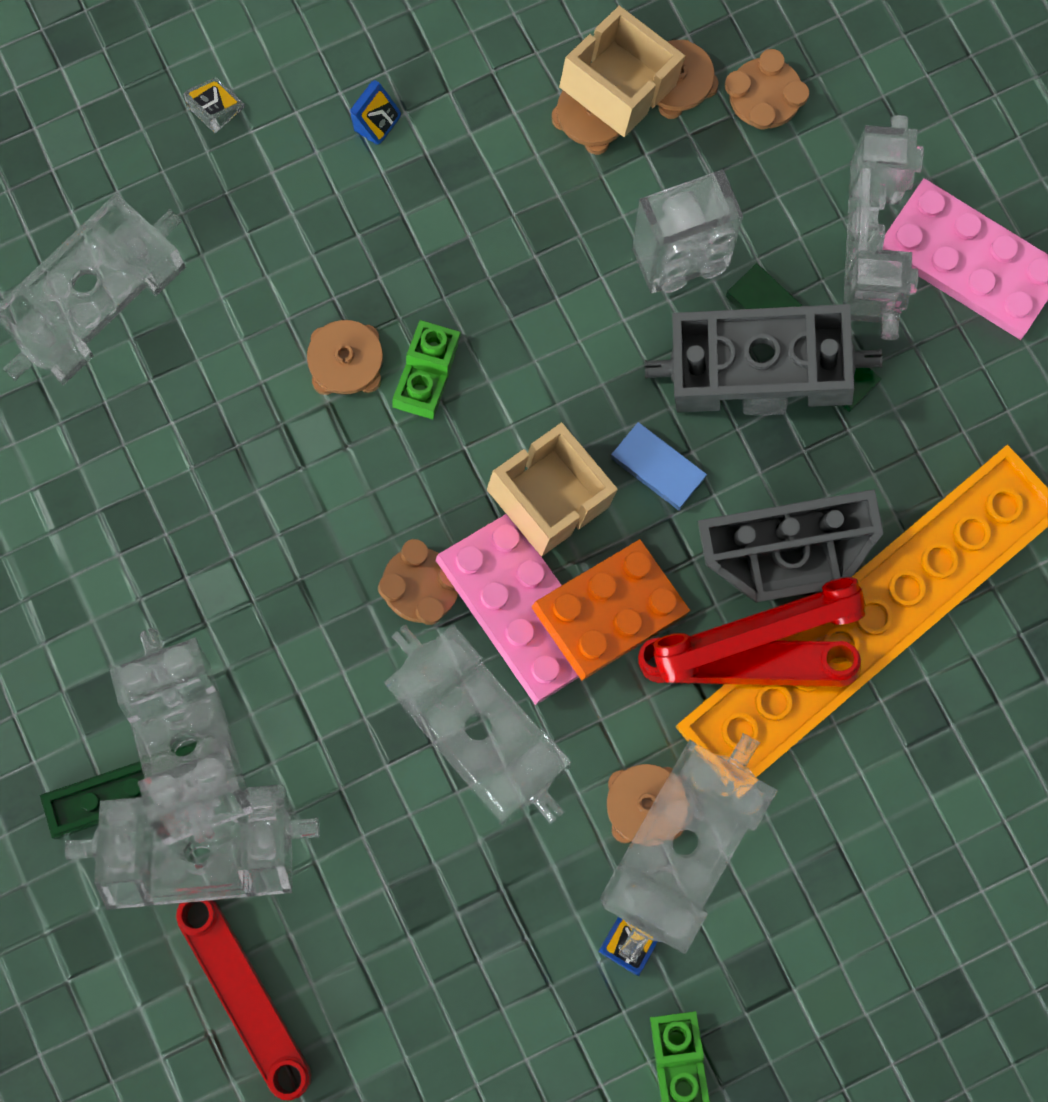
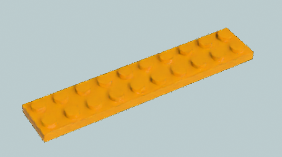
M1007 444L852 576L858 580V584L863 591L866 606L864 608L865 616L862 619L842 625L829 622L776 640L844 641L850 643L857 649L861 658L860 675L852 684L845 687L724 684L678 723L676 729L734 796L737 795L1048 527V487ZM839 657L831 660L829 666L834 670L843 671L850 668L852 663L846 658Z

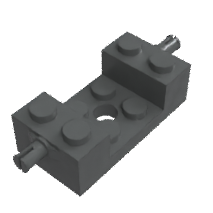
M850 304L672 313L673 351L671 360H645V378L671 377L674 384L677 413L720 411V400L808 396V407L852 405L856 368H882V349L855 351V346L852 342ZM758 344L770 345L775 351L774 357L766 363L754 361L749 353Z

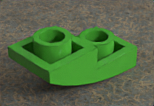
M422 320L419 321L406 354L405 368L392 399V408L434 419L453 364L461 332Z
M696 1011L650 1017L661 1102H710Z

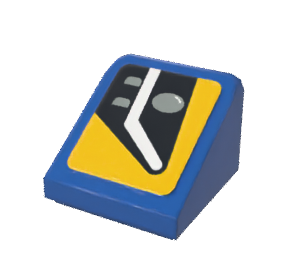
M376 80L371 81L350 109L354 131L377 145L382 143L401 116L399 108Z
M621 912L598 952L636 976H639L661 936Z

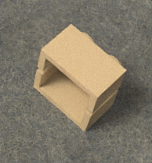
M619 5L595 28L594 36L589 34L565 57L559 88L625 137L648 114L649 108H654L677 85L685 55Z
M562 422L531 443L528 453L523 449L494 469L487 487L489 494L541 557L570 537L575 527L578 530L607 510L618 491L617 487Z

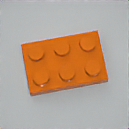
M640 539L538 599L531 607L581 681L681 620L691 611Z

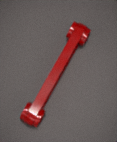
M838 578L825 583L822 586V592L691 636L677 633L659 638L653 644L655 649L653 654L658 672L661 673L664 681H681L696 674L697 667L796 633L829 622L837 625L856 622L865 616L864 608L866 605L862 588L859 586L856 578Z
M652 638L646 641L638 654L641 672L647 679L656 683L845 687L852 684L858 678L861 670L859 652L853 645L844 641H773L697 667L696 674L692 677L675 682L664 681L657 667H652L648 664V661L654 656L653 652L655 649L653 644L659 638ZM842 657L848 659L852 666L847 670L838 671L831 668L829 663L835 658Z
M193 894L187 896L180 902L177 908L176 919L178 926L268 1088L275 1097L281 1100H294L301 1097L311 1084L310 1068L224 914L214 899L207 895ZM202 902L208 908L209 918L202 927L195 928L189 923L188 912L195 903ZM284 1065H292L300 1072L301 1084L296 1091H287L279 1084L278 1073Z

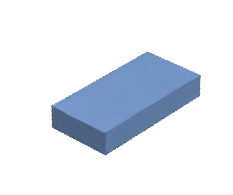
M637 422L611 454V459L678 511H680L707 476L705 472L639 422Z

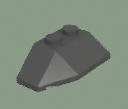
M875 489L697 521L705 565L755 603L822 591V586L831 580L852 577L870 550L883 535Z

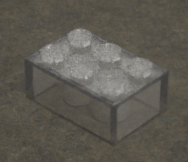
M724 169L639 199L632 250L651 294L661 290L664 293L677 291L684 287L687 281L700 276H703L704 279H710L726 271L727 266H730L744 216Z

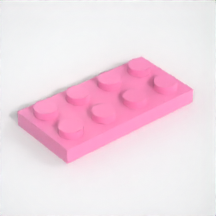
M923 178L876 248L883 255L1019 340L1027 333L1048 301V254Z
M507 514L437 555L436 562L535 705L579 678L531 608L535 601L562 585L544 559Z

